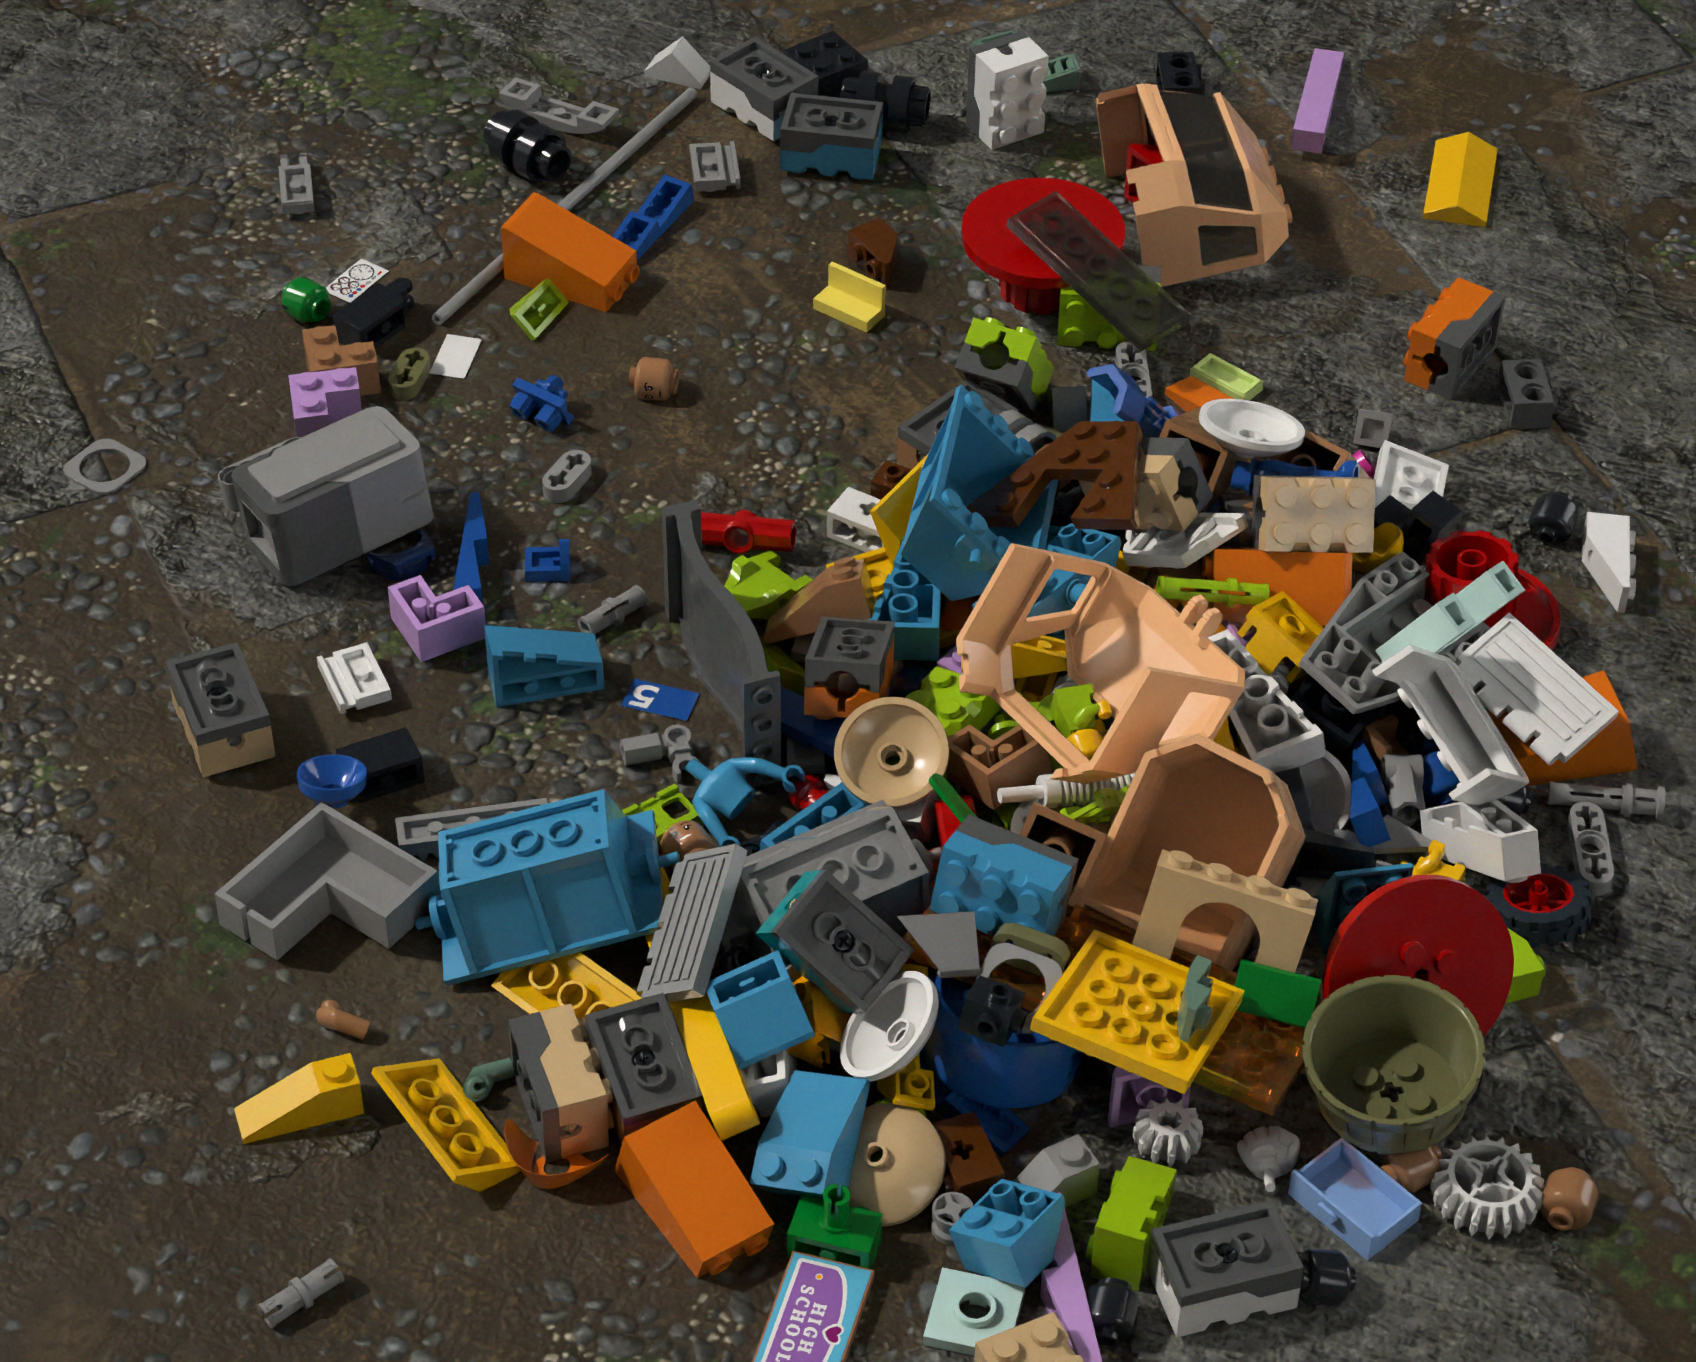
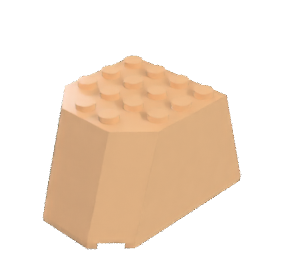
M1200 734L1145 752L1066 928L1085 939H1088L1095 929L1132 944L1162 849L1166 851H1183L1191 855L1194 860L1207 864L1220 863L1229 867L1232 872L1247 877L1252 875L1261 876L1269 880L1272 885L1282 888L1306 838L1288 785L1271 770ZM1214 902L1201 905L1192 910L1183 920L1170 960L1190 968L1197 954L1212 960L1209 976L1224 982L1251 949L1254 938L1259 934L1257 926L1247 913L1231 904Z

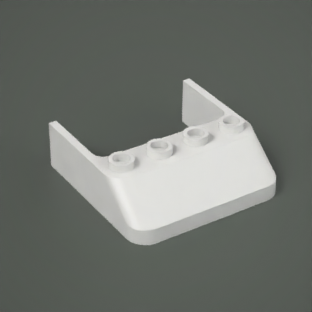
M1408 645L1372 670L1376 677L1395 682L1401 687L1397 690L1400 698L1408 708L1414 707L1421 718L1417 721L1420 730L1429 740L1433 738L1440 751L1437 752V756L1440 762L1449 772L1453 770L1460 783L1457 784L1456 789L1449 793L1452 800L1481 806L1514 793L1529 783V779L1522 766L1453 660L1446 656Z

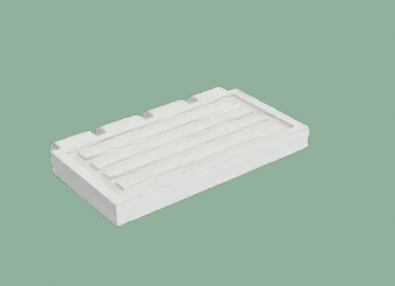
M1510 612L1456 659L1455 664L1459 667L1472 689L1476 690L1479 686L1482 688L1476 694L1481 703L1497 718L1507 711L1509 714L1502 723L1524 743L1533 736L1537 739L1533 741L1530 748L1549 766L1558 759L1563 763L1567 762L1617 718L1619 711Z

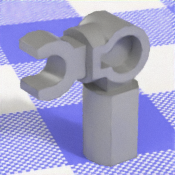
M683 725L669 726L665 730L664 735L658 736V733L620 740L621 756L625 766L659 760L665 755L669 758L670 763L673 764L672 777L676 783H681V771L685 770L689 761L693 758L697 759L694 757L691 746V732Z

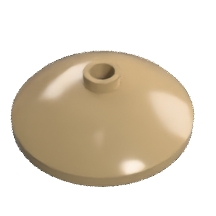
M883 697L861 705L845 719L836 736L834 760L838 775L851 794L869 805L884 800L887 806H892L895 809L913 805L934 791L929 783V778L934 773L944 776L949 760V745L942 724L928 708L907 698ZM892 755L900 758L899 763L896 765H889L886 763V760Z
M879 1103L865 1107L849 1184V1206L865 1207L873 1212L882 1213V1227L897 1225L917 1216L932 1202L943 1182L946 1167L945 1149L937 1130L925 1116L910 1107L894 1105L893 1103ZM883 1151V1156L879 1161L871 1162V1156L874 1152Z

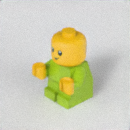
M1092 683L1055 689L1050 707L1057 729L1085 757L1091 760L1103 740L1102 734L1106 732L1102 720L1110 718L1112 714L1109 702L1102 700L1096 704L1091 703L1094 695Z

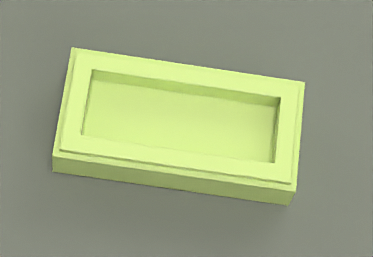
M1211 353L1190 369L1189 377L1193 376L1234 399L1251 400L1263 390L1264 381Z

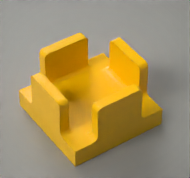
M1281 591L1252 607L1245 616L1247 621L1237 634L1244 638L1257 630L1245 646V649L1257 660L1258 666L1268 675L1275 671L1285 657L1293 661L1296 665L1286 676V679L1292 683L1307 673L1298 664L1324 628L1284 591Z

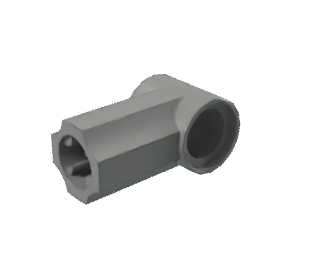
M1421 754L1382 755L1381 780L1384 788H1387L1391 817L1403 824H1414L1415 821L1421 819L1420 810L1425 809L1422 790L1424 767Z

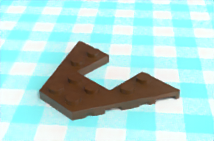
M1137 421L1078 422L966 508L971 513H979L987 522L988 527L1018 528L1051 480H1096L1070 518L1075 528L1136 530L1137 524L1134 520L1135 507L1139 504L1136 493L1139 491L1140 473L1137 465L1138 460H1141L1139 445L1142 443V431Z

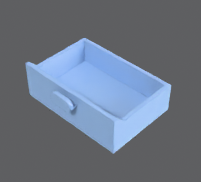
M1340 1138L1300 1170L1294 1169L1291 1172L1288 1195L1367 1261L1419 1221L1422 1202L1343 1138Z

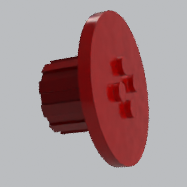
M1024 178L996 185L978 195L964 212L961 240L970 260L982 271L999 279L1000 295L1005 302H1010L1014 305V309L1025 313L1030 311L1036 312L1038 315H1045L1059 310L1060 288L1072 287L1092 281L1106 273L1117 263L1124 249L1125 223L1121 213L1109 199L1087 186L1054 178Z
M1460 530L1450 532L1449 536L1442 539L1438 538L1430 545V554H1426L1425 571L1429 574L1425 581V601L1429 602L1433 607L1453 592L1456 595L1486 571L1504 561L1525 591L1486 619L1484 623L1492 628L1510 612L1553 651L1560 632L1561 618L1559 605L1554 595L1541 581L1518 568V553L1512 551L1513 545L1505 538L1500 539L1492 536L1491 532L1481 530L1464 532Z
M1424 874L1390 882L1376 889L1359 902L1336 931L1324 962L1322 975L1323 1000L1325 998L1328 999L1329 995L1349 983L1354 984V981L1368 977L1399 975L1411 977V979L1417 978L1439 986L1440 989H1445L1457 997L1464 1004V1007H1467L1473 1014L1480 1027L1479 1031L1482 1032L1484 1037L1503 1010L1512 984L1514 954L1507 925L1496 907L1485 896L1459 880L1446 876Z

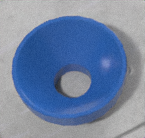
M336 754L317 756L303 762L297 770V782L300 791L317 805L322 802L332 808L346 806L347 802L358 796L366 786L367 769L365 765L358 759L350 756Z

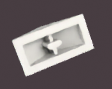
M682 36L655 55L644 71V77L701 89L710 76V65Z

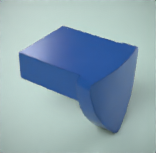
M559 539V547L525 548L526 582H569L571 577L569 539Z

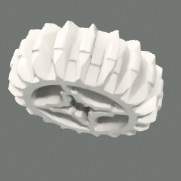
M1469 1134L1464 1143L1454 1140L1453 1144L1450 1145V1149L1443 1148L1442 1155L1444 1159H1439L1441 1171L1434 1174L1430 1183L1431 1194L1434 1195V1207L1442 1208L1443 1220L1454 1219L1456 1230L1463 1226L1468 1227L1471 1237L1477 1231L1484 1232L1488 1240L1493 1236L1494 1232H1498L1506 1239L1511 1230L1520 1234L1522 1229L1525 1228V1224H1532L1538 1210L1541 1209L1542 1191L1545 1184L1544 1179L1541 1178L1540 1165L1532 1164L1531 1153L1520 1154L1519 1143L1507 1146L1503 1136L1496 1142L1490 1141L1487 1134L1481 1138V1141H1477Z

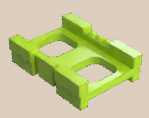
M675 783L657 792V798L652 797L642 802L641 806L635 803L622 810L626 816L653 810L655 824L658 827L656 829L658 850L660 849L662 836L675 823L683 820H692L704 827V823L696 813L694 806L679 791V787ZM675 801H679L689 810V813L673 819L662 808Z
M1129 786L1119 790H1113V788L1098 789L1093 792L1096 801L1083 808L1078 806L1064 808L1059 812L1083 824L1110 822L1111 815L1119 811Z

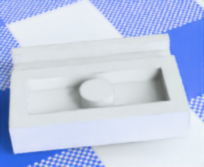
M367 642L332 652L333 656L329 658L317 657L318 668L341 715L346 714V709L356 707L359 710L392 700L391 689Z

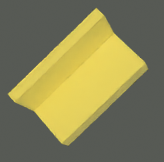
M833 261L828 265V286L813 298V309L866 333L885 317L886 285Z

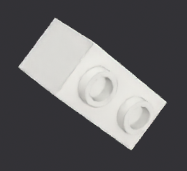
M848 487L827 510V537L864 552L884 547L869 512L880 499Z

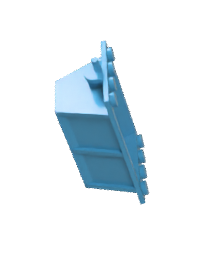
M962 385L958 386L955 390L953 402L922 466L901 555L951 601L981 595L1011 543L1045 550L1058 480L1050 481L1018 528L988 527L987 522L979 513H971L966 508L1035 454L1033 453L1032 446L1026 439L1022 437L1018 439L1009 430V425L1002 416L998 414L993 415L984 407V402L979 394L975 391H967Z
M604 789L438 832L440 895L429 898L430 915L416 918L415 924L418 930L433 926L436 936L442 940L443 981L446 986L653 934L656 930L662 929L657 925L663 907L660 868L681 862L680 855L676 851L659 856L653 810L626 816Z

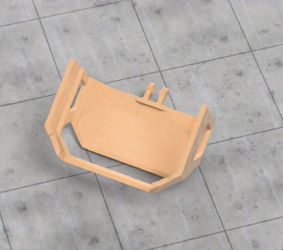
M1011 543L956 638L957 655H962L964 674L959 676L960 692L990 696L1064 767L1056 769L1050 779L1081 784L1134 773L1137 771L1145 752L1197 734L1213 741L1245 688V670L1208 638L1217 631L1224 615L1216 607L1207 610L1209 602L1201 594L1190 598V601L1187 602L1188 604L1179 613L1151 587L1107 563ZM1059 569L1092 576L1071 610L1027 617L1054 570ZM1064 629L1068 676L1078 685L1092 683L1094 690L1093 699L1096 702L1107 700L1112 710L1111 716L1115 719L1091 760L1085 757L1014 689L1011 656L1012 644Z

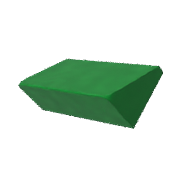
M1241 959L1234 986L1245 991L1237 1011L1306 1028L1314 1012L1321 979Z

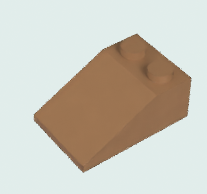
M845 557L836 560L833 566H829L770 615L764 635L765 643L768 644L815 633L822 616L864 620L872 618L875 596L865 559L855 560L854 557Z

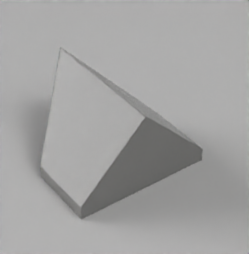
M974 911L897 916L936 965L939 978L978 976L980 966Z

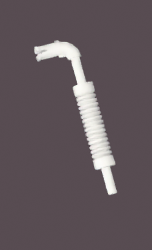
M1136 772L1088 784L1052 780L1050 778L1053 774H1043L1037 777L1036 785L999 788L997 798L999 803L1037 800L1038 804L1049 809L1058 808L1059 806L1066 807V805L1069 807L1073 805L1079 806L1080 804L1086 805L1096 801L1093 792L1098 789L1113 788V790H1119L1129 786Z

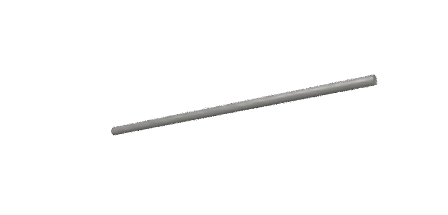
M689 87L561 200L558 205L568 211L571 210L698 96L696 89ZM503 253L432 315L434 323L437 325L443 324L504 269Z

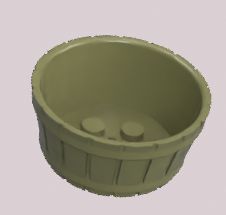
M1384 975V977H1368L1354 981V984L1349 983L1330 994L1329 998H1325L1311 1015V1020L1308 1021L1304 1031V1045H1302L1307 1078L1316 1094L1318 1106L1325 1120L1343 1139L1353 1143L1358 1148L1372 1153L1375 1151L1378 1154L1391 1155L1415 1152L1439 1143L1461 1121L1467 1104L1475 1093L1481 1078L1485 1060V1045L1482 1032L1479 1031L1480 1027L1473 1014L1467 1007H1464V1004L1457 997L1445 989L1442 990L1439 986L1417 978L1411 979V977ZM1392 1084L1395 1089L1403 1090L1404 1093L1398 1095L1397 1102H1391L1388 1097L1382 1098L1380 1096V1093L1385 1092L1386 1085Z

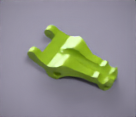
M767 551L751 558H746L743 555L736 558L732 563L729 578L724 586L744 608L750 619L769 620L770 615L814 579L804 575L794 580L778 569L781 557L773 551Z

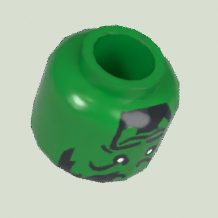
M296 278L288 283L282 291L281 302L283 311L303 324H316L325 319L329 314L331 301L328 290L309 278Z

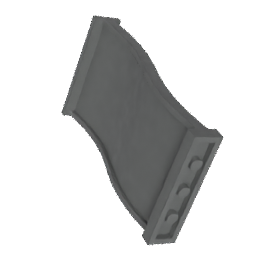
M697 500L661 507L665 614L669 623L674 621L680 623L682 642L689 662L699 680L723 707L742 736L743 757L761 758L781 766L780 673L778 670L773 672L767 671L764 649L756 628L744 608L715 576L702 556L701 508ZM757 773L744 774L747 782L753 788L780 782L766 775Z

